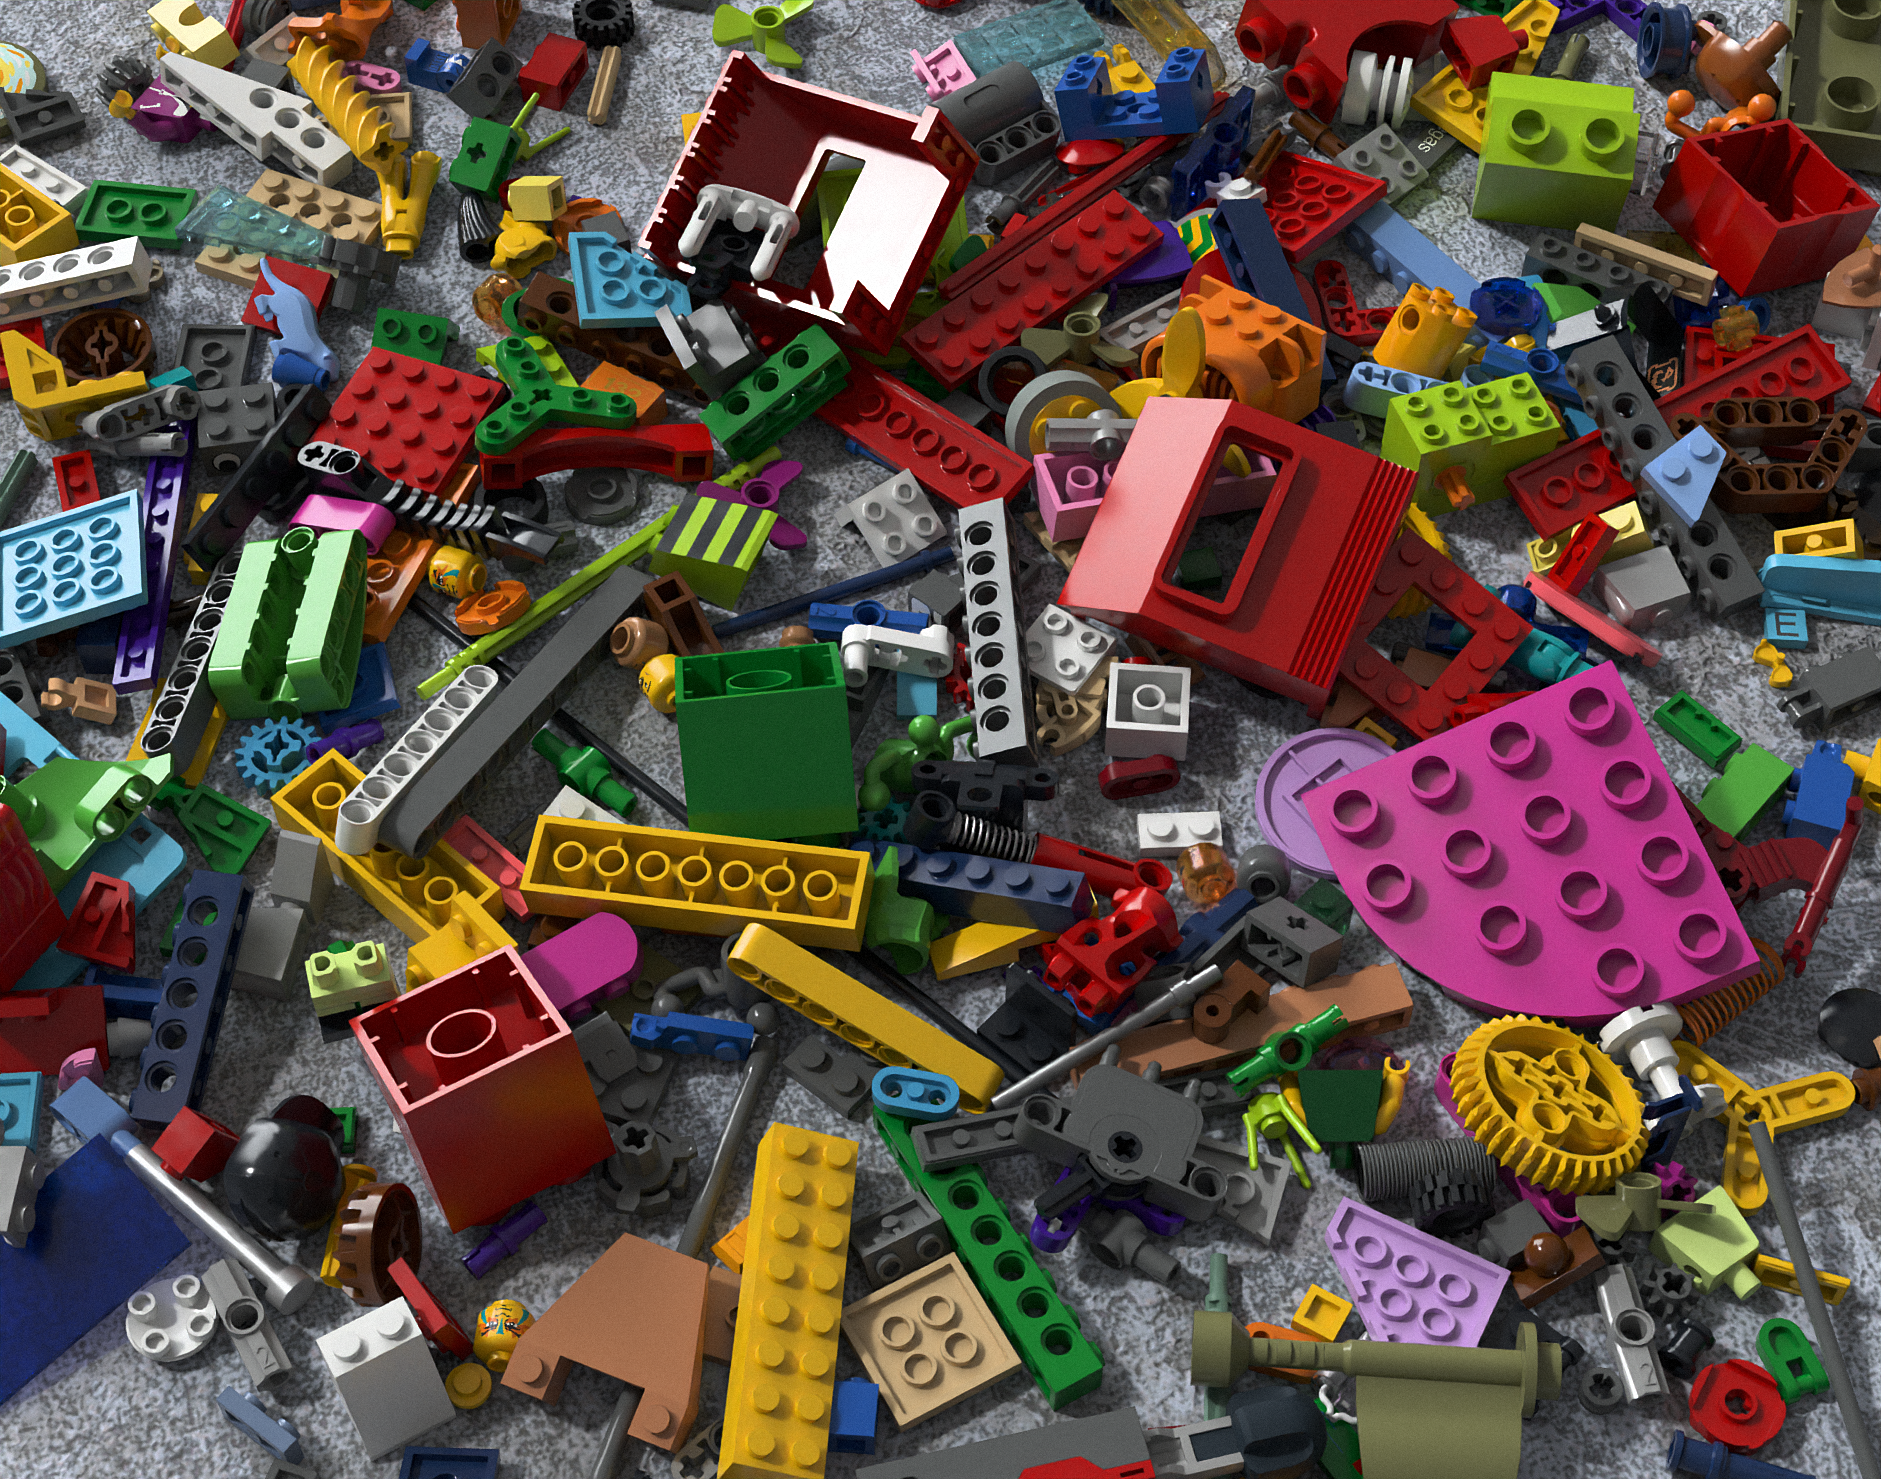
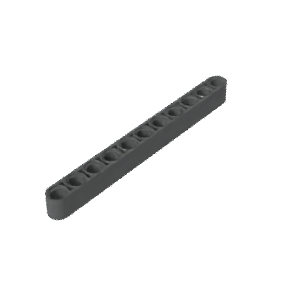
M627 565L618 567L388 813L378 832L379 843L416 861L421 860L611 652L609 641L613 629L629 617L642 618L646 614L643 586L657 579Z

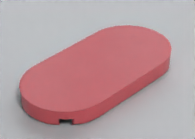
M1530 571L1523 581L1524 587L1532 590L1531 593L1626 656L1634 657L1636 654L1642 658L1641 663L1649 668L1655 667L1662 658V653L1645 640L1578 596L1575 597L1565 592L1547 577Z

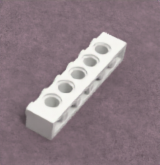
M138 236L0 267V325L147 292L153 264Z

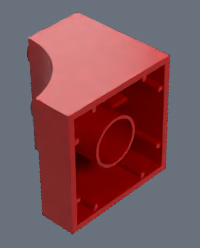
M511 944L349 1020L363 1057L399 1126L423 1182L453 1234L472 1225L485 1226L495 1223L510 1211L512 1205L552 1185L561 1186L574 1183L582 1179L591 1170L592 1165L617 1153L572 1031Z

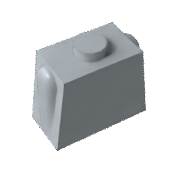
M1667 544L1598 566L1591 589L1616 621L1631 632L1651 626L1660 627L1670 620L1682 617L1686 606L1691 601V592Z
M250 909L231 988L289 1002L311 933L304 909Z

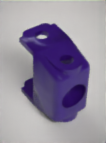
M1152 222L1165 234L1163 243L1101 286L1102 293L1108 295V311L1116 309L1117 290L1174 281H1178L1179 287H1182L1193 264L1188 249L1180 238L1177 228H1174L1170 222Z

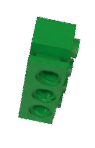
M815 323L807 330L798 334L792 342L778 353L770 356L764 364L750 375L742 378L718 400L711 402L698 416L709 429L711 436L734 462L741 456L749 462L848 386L843 376L851 371L852 368L842 350Z

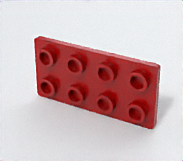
M102 985L12 990L5 994H0V1074L41 1071L43 1075L60 1074L61 1065L66 1058L78 1051L89 1048H96L103 1071H107L111 1067L108 1049L105 994Z

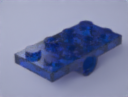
M1243 85L1234 97L1230 96L1219 116L1213 117L1210 120L1206 132L1201 138L1194 139L1184 159H1178L1171 173V178L1174 179V186L1169 198V204L1172 205L1171 221L1177 223L1203 202L1207 197L1205 181L1209 180L1212 183H1220L1219 173L1221 172L1230 174L1232 180L1239 176L1241 152L1247 147L1251 139L1255 89Z

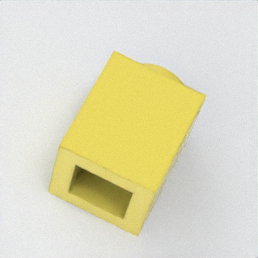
M524 176L510 184L508 204L512 209L513 219L552 221L567 211L563 176Z

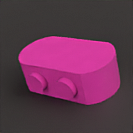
M598 912L524 953L521 956V960L563 1020L575 1021L587 1015L592 1010L591 1005L604 998H607V1000L618 998L630 989L629 984L636 981L642 972L644 951L640 940L625 920L611 913Z

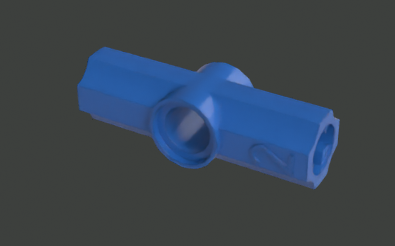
M1492 340L1489 341L1479 370L1501 378L1528 372L1543 397L1552 394L1583 405L1577 390L1570 386L1566 379L1565 365L1559 363V359L1554 352L1545 348H1534L1529 352H1525Z
M871 599L857 602L854 606L813 602L809 611L808 628L813 631V637L835 640H842V633L845 628L854 624L874 625L920 634L922 629L929 628V614L885 610L881 603Z

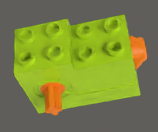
M1528 372L1465 388L1461 380L1391 398L1389 400L1379 457L1389 462H1394L1396 465H1402L1404 468H1409L1412 471H1417L1420 474L1411 503H1418L1417 508L1421 512H1428V518L1512 496L1502 482L1506 474L1554 451L1562 427V418L1558 407L1543 398Z

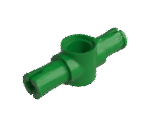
M546 728L536 734L532 740L531 745L533 747L531 748L556 766L557 777L563 788L567 785L584 797L589 796L593 800L600 799L623 818L630 815L635 809L638 797L613 779L612 769L608 760L597 749L591 746H586L582 750L576 746L570 747Z
M1333 1004L1329 1009L1306 1024L1299 1022L1287 1031H1278L1271 1034L1266 1039L1264 1046L1256 1050L1257 1055L1232 1072L1225 1074L1229 1084H1236L1232 1087L1233 1091L1238 1097L1242 1098L1246 1093L1271 1077L1276 1080L1288 1071L1303 1069L1310 1062L1311 1057L1319 1052L1320 1045L1350 1027L1346 1018H1338L1343 1015V1012L1337 1005ZM1286 1039L1291 1040L1296 1048L1294 1058L1288 1063L1284 1062L1279 1054L1281 1043Z

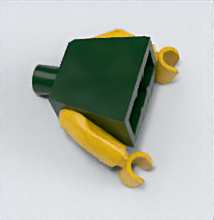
M1387 1057L1384 1061L1383 1070L1300 1069L1288 1071L1277 1078L1280 1094L1285 1095L1289 1107L1316 1141L1329 1142V1169H1356V1142H1374L1375 1136L1387 1132L1402 1107L1405 1084L1408 1082L1411 1065L1409 1060H1406L1405 1068L1402 1070H1393L1390 1067L1391 1057Z

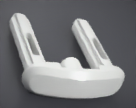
M710 184L700 190L697 196L698 207L694 211L678 243V248L684 257L697 255L717 218L724 221L727 218L733 219L734 226L743 232H748L753 227L763 229L767 234L750 269L754 279L762 281L771 277L788 240L797 235L800 229V222L792 209L772 199L734 187Z

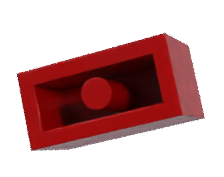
M549 32L543 42L536 46L528 64L523 66L519 72L518 84L521 86L523 102H528L531 96L537 92L540 97L535 105L560 112L589 69L586 42Z

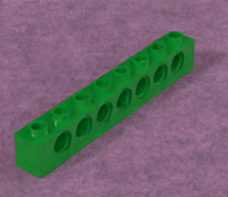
M899 1092L891 1097H899L901 1093ZM936 1098L930 1101L933 1105H940ZM873 1105V1127L914 1192H922L942 1216L952 1252H955L1052 1410L1055 1412L1100 1387L1103 1367L1105 1366V1360L1100 1349L1093 1341L1087 1343L1079 1331L1081 1324L1076 1312L1069 1304L1063 1306L1055 1294L1057 1293V1286L1053 1277L1046 1268L1040 1270L1033 1260L1034 1252L1029 1240L1022 1232L1017 1234L1009 1223L1011 1221L1010 1213L1000 1197L994 1199L987 1189L988 1181L981 1166L978 1163L951 1167L950 1169L953 1171L945 1175L938 1174L935 1171L923 1173L910 1136L911 1130L914 1126L940 1121H929L890 1114ZM961 1202H971L975 1207L964 1210L956 1205ZM983 1237H993L998 1242L993 1245H984L978 1240ZM1008 1272H1014L1022 1278L1017 1281H1007L1001 1276ZM1031 1308H1037L1042 1310L1045 1315L1039 1318H1032L1024 1312ZM1053 1345H1062L1069 1352L1064 1355H1055L1049 1352L1048 1348Z

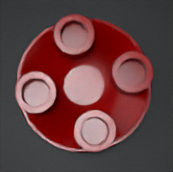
M1120 138L1075 140L1069 142L1064 140L1057 146L1055 153L1058 160L1068 165L1070 173L1082 174L1087 172L1089 167L1100 165L1109 167L1122 158L1125 144Z

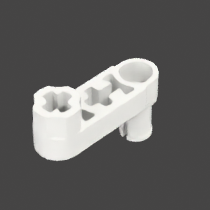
M854 624L845 628L842 633L841 655L844 658L843 676L845 684L851 687H860L866 684L868 665L932 678L944 677L953 669L954 635L943 625H932L929 628L922 629L920 634H914L874 625ZM875 644H879V649H875Z

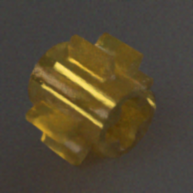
M1733 305L1720 309L1721 318L1716 319L1712 325L1713 336L1720 346L1727 345V351L1736 350L1737 352L1752 347L1753 344L1750 338L1758 336L1760 331L1756 314L1752 310L1745 311L1744 305Z

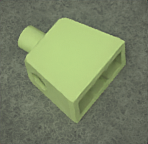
M1719 1185L1694 1202L1716 1206V1215L1679 1212L1655 1230L1648 1250L1669 1268H1671L1673 1263H1677L1678 1269L1683 1270L1687 1275L1694 1274L1695 1278L1692 1282V1287L1701 1294L1708 1295L1726 1283L1743 1301L1753 1295L1762 1285V1282L1748 1268L1760 1248V1243L1726 1191Z

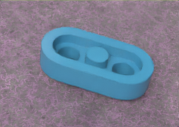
M890 1066L883 1068L874 1076L872 1080V1099L875 1105L886 1113L929 1121H944L951 1118L958 1110L959 1088L952 1078L943 1074ZM890 1091H898L901 1093V1095L899 1097L893 1098L889 1097L887 1093ZM935 1098L942 1099L944 1103L941 1105H933L930 1103V1101Z

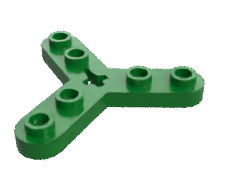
M517 336L507 337L496 345L495 362L515 397L476 426L475 445L478 450L487 455H504L550 420L609 429H626L634 425L636 421L637 404L632 398L623 393L556 385L529 342Z

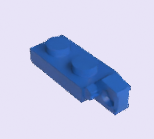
M671 1011L668 1012L667 1017L635 1013L630 1031V1044L646 1049L653 1047L672 1049L679 1054L686 1055L693 1053L711 1055L723 1061H746L753 1041L754 1026L748 1023Z

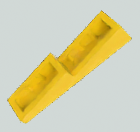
M1093 895L1094 903L1090 916L1099 919L1098 904ZM981 921L931 942L929 958L936 978L940 981L1019 961L1018 949L1057 940L1062 934Z

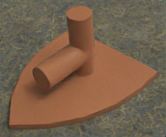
M1881 244L1874 245L1872 251L1866 247L1839 261L1826 279L1823 287L1822 303L1842 308H1880Z

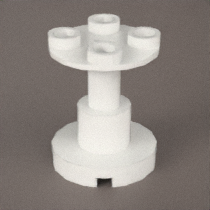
M1671 1002L1651 1004L1653 1009L1643 1012L1640 1005L1625 1011L1615 1017L1601 1030L1599 1035L1602 1041L1596 1042L1598 1043V1049L1602 1053L1612 1054L1611 1061L1614 1064L1632 1063L1642 1081H1652L1662 1100L1683 1093L1678 1082L1679 1075L1675 1070L1679 1063V1057L1670 1043L1682 1029L1683 1019ZM1706 1083L1693 1086L1702 1100L1703 1110L1697 1112L1692 1108L1679 1141L1688 1137L1693 1132V1125L1705 1118L1718 1116L1727 1109L1728 1104L1724 1099V1091L1719 1085ZM1661 1117L1653 1120H1643L1644 1126L1651 1133L1650 1136H1652L1655 1126Z

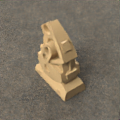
M1105 656L1074 696H1070L1039 679L1036 688V717L1041 727L1037 731V743L1042 746L1048 738L1057 739L1056 742L1050 744V754L1054 757L1086 743L1100 729L1102 708L1106 709L1110 664L1111 662L1118 663V657Z

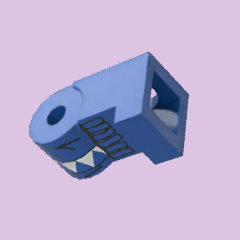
M420 38L415 41L404 57L410 84L442 93L449 92L470 61V59L462 54L455 53L450 55L431 49L430 41Z

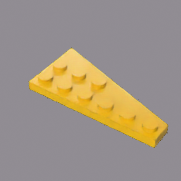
M1523 0L1502 18L1510 32L1524 29L1529 38V46L1527 49L1519 51L1511 74L1531 76L1560 13V9L1547 0ZM1450 63L1411 96L1410 107L1480 155L1490 82L1467 91Z

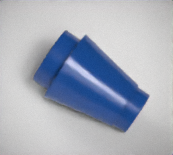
M288 353L287 355L280 354L274 361L272 380L278 383L281 388L295 383L304 385L314 383L321 392H324L330 383V371L293 353Z

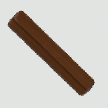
M1275 129L1267 137L1244 171V179L1250 180L1251 185H1259L1288 143L1287 135H1282L1281 130Z

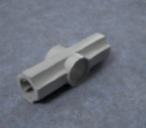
M1108 409L1094 411L1087 418H1047L1045 425L1046 451H1090L1092 457L1097 460H1113L1124 452L1138 419H1120L1116 412Z
M237 1258L233 1260L222 1259L209 1266L208 1271L201 1276V1280L258 1392H273L286 1385L288 1380L296 1374L239 1261ZM257 1320L251 1328L239 1330L240 1326L246 1321Z
M1616 1264L1606 1266L1604 1269L1594 1272L1591 1280L1608 1334L1605 1340L1606 1349L1609 1355L1616 1361L1628 1405L1640 1409L1654 1407L1656 1404L1668 1400L1670 1392L1653 1340L1655 1323L1644 1310L1632 1267ZM1621 1331H1630L1634 1333L1639 1340L1633 1341L1627 1339L1624 1335H1622Z

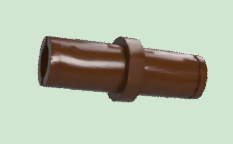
M1299 108L1298 111L1300 113L1295 111L1289 118L1288 125L1307 138L1309 146L1314 150L1320 149L1332 161L1338 154L1350 147L1332 133L1333 128L1327 123L1321 124L1306 109Z

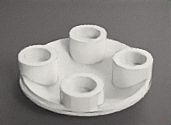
M188 1274L181 1275L178 1278L154 1283L130 1297L128 1302L129 1310L126 1316V1332L132 1346L145 1357L163 1362L178 1361L196 1354L209 1343L216 1332L219 1313L205 1286L200 1284L198 1278Z

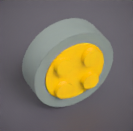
M1070 370L1049 372L1029 382L1013 400L1005 422L1006 443L1008 449L1033 464L1034 455L1057 452L1046 451L1045 425L1047 418H1087L1094 411L1108 409L1116 412L1119 418L1123 419L1122 413L1114 398L1088 375Z

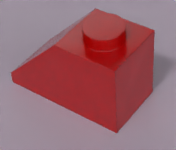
M184 1105L152 1146L151 1150L163 1159L159 1166L173 1178L182 1181L186 1176L202 1183L225 1169L226 1163L241 1137L225 1124Z

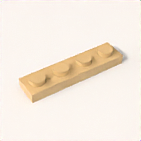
M1583 222L1576 230L1575 246L1674 286L1673 295L1706 307L1711 301L1718 271Z

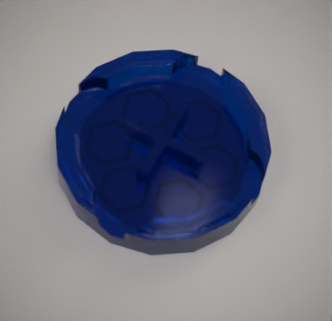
M1499 277L1488 279L1482 283L1480 288L1472 291L1469 310L1477 315L1478 318L1474 324L1481 330L1493 335L1515 336L1524 334L1537 326L1541 321L1544 300L1534 286L1533 290L1525 286V281L1518 278Z

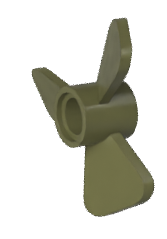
M1105 293L1085 297L1068 309V316L1063 323V331L1026 328L1021 333V347L1033 351L1047 365L1048 370L1064 357L1075 364H1089L1100 357L1108 364L1120 368L1135 365L1139 360L1137 353L1100 340L1101 322L1099 317L1108 305V295Z
M1641 1163L1634 1172L1623 1173L1622 1176L1616 1177L1615 1187H1612L1608 1192L1603 1190L1596 1195L1578 1196L1575 1199V1212L1578 1217L1600 1237L1609 1241H1618L1626 1230L1645 1232L1659 1228L1661 1226V1209L1716 1215V1206L1703 1203L1662 1200V1180L1656 1175L1641 1172Z

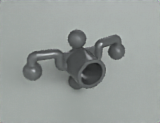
M743 931L731 935L723 943L718 957L720 969L711 971L706 967H694L663 979L655 986L653 991L652 1016L667 1017L669 1011L685 1013L682 1000L673 994L700 984L702 991L710 998H725L728 1003L737 1008L749 1010L746 1020L748 1024L754 1026V1033L757 1035L768 1036L774 1033L781 1020L778 1009L769 1003L774 997L740 978L728 968L727 959ZM796 944L845 973V959L839 952L830 948Z

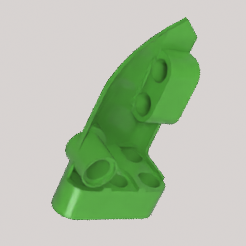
M168 753L150 759L114 762L56 757L16 785H13L4 776L0 775V803L10 806L16 812L35 856L43 868L48 883L56 897L102 843L118 839L174 775V756Z

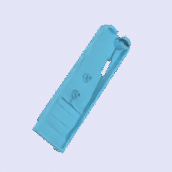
M1773 554L1767 557L1763 568L1757 572L1756 576L1765 589V592L1758 599L1760 607L1805 610V613L1860 622L1864 623V625L1881 626V561Z

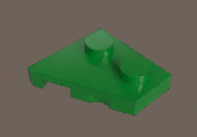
M199 782L177 815L178 822L213 872L241 875L272 827L270 819Z

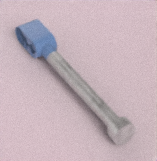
M82 1076L49 1105V1109L55 1118L96 1156L105 1160L112 1153L115 1154L233 1259L237 1258L241 1266L267 1287L265 1293L266 1300L283 1315H289L297 1311L309 1299L315 1288L314 1278L297 1264L285 1267L184 1178L182 1181H179L166 1173L159 1166L163 1160L133 1135L138 1131V1126L130 1118V1115L87 1077Z

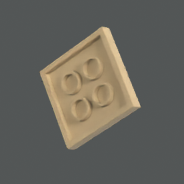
M955 1252L842 1308L840 1330L870 1382L879 1384L880 1399L900 1433L1022 1369L1020 1358Z

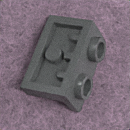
M920 1191L850 1224L848 1247L863 1265L868 1284L873 1290H877L951 1252L942 1216Z

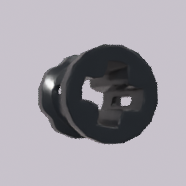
M1683 1317L1678 1321L1676 1325L1677 1333L1669 1345L1660 1347L1657 1353L1661 1366L1667 1372L1680 1379L1689 1380L1692 1379L1696 1372V1362L1704 1351L1712 1349L1716 1339L1712 1331L1698 1320Z

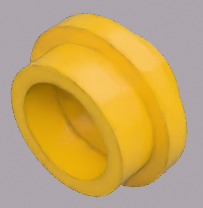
M465 1363L457 1366L449 1373L445 1382V1389L453 1405L462 1409H474L481 1406L489 1398L492 1391V1380L489 1372L483 1366L476 1363Z

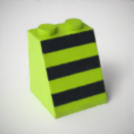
M687 493L679 507L674 504L671 506L663 523L667 527L665 533L662 535L657 532L647 551L648 554L653 556L648 571L663 577L678 570L694 594L732 612L763 554L779 514L761 508Z

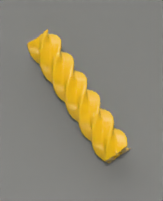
M305 36L299 44L296 55L286 63L287 67L291 70L292 76L301 84L303 90L325 115L332 127L337 130L339 136L350 147L352 153L360 162L374 171L384 174L390 173L395 157L408 148V143L392 139V134L396 130V125L393 122H388L384 125L379 123V118L383 115V109L380 106L373 107L372 109L367 108L366 104L371 97L368 91L354 92V88L358 84V78L355 75H350L346 78L342 77L346 63L343 60H337L333 63L329 61L334 52L333 47L325 45L318 48L309 36Z

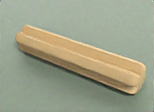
M608 45L602 52L587 110L588 122L592 125L595 123L602 125L606 122L622 59L621 49L618 46L611 47Z

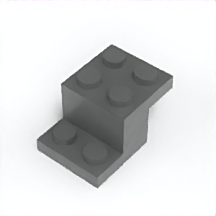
M720 298L712 300L687 317L683 313L676 315L667 304L654 312L684 370L711 400L734 387L742 378L750 375L768 359L764 350L759 349L756 344L758 337L747 321L744 322L734 305L728 308Z

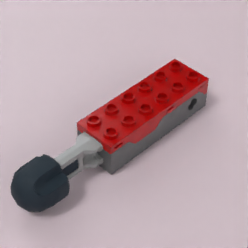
M1266 1386L1233 1394L1226 1405L1225 1417L1177 1428H1154L1142 1431L1136 1408L1133 1406L855 1469L856 1479H1208L1234 1472L1243 1474L1244 1479H1294L1312 1469L1320 1460L1328 1439L1324 1415L1312 1397L1288 1386Z

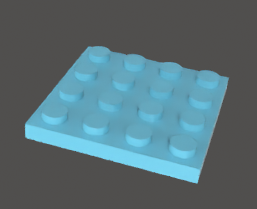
M137 489L0 532V650L148 604L143 499Z

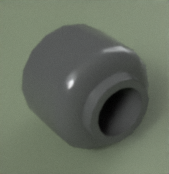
M1262 844L1249 848L1239 859L1236 876L1238 889L1245 888L1255 897L1259 906L1279 896L1284 898L1291 884L1290 860L1282 850L1275 846Z

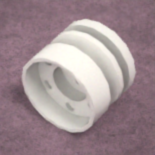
M1354 49L1348 75L1349 80L1346 85L1341 122L1364 125L1369 112L1376 111L1377 128L1384 124L1385 115L1389 113L1393 114L1391 130L1400 131L1401 124L1409 112L1414 86L1413 58L1404 57L1400 73L1394 72L1396 56L1390 55L1385 69L1381 70L1377 69V53Z

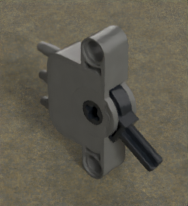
M1110 1044L1106 1052L1103 1053L1099 1065L1088 1069L1082 1077L1071 1104L1045 1094H1033L1023 1103L1013 1127V1135L1017 1143L1029 1151L1071 1168L1073 1173L1035 1199L1034 1206L1041 1219L1045 1218L1047 1221L1054 1220L1090 1194L1096 1201L1104 1198L1117 1202L1131 1200L1142 1194L1146 1201L1188 1219L1201 1222L1207 1221L1214 1216L1228 1192L1229 1183L1227 1177L1220 1169L1192 1157L1203 1127L1202 1112L1197 1106L1202 1088V1083L1199 1079H1190L1187 1087L1184 1088L1183 1094H1179L1158 1085L1162 1067L1156 1061L1149 1062L1142 1077L1118 1068L1121 1049L1116 1044ZM1031 1119L1038 1120L1043 1125H1037L1034 1122H1032ZM1197 1189L1204 1191L1209 1197L1203 1196Z

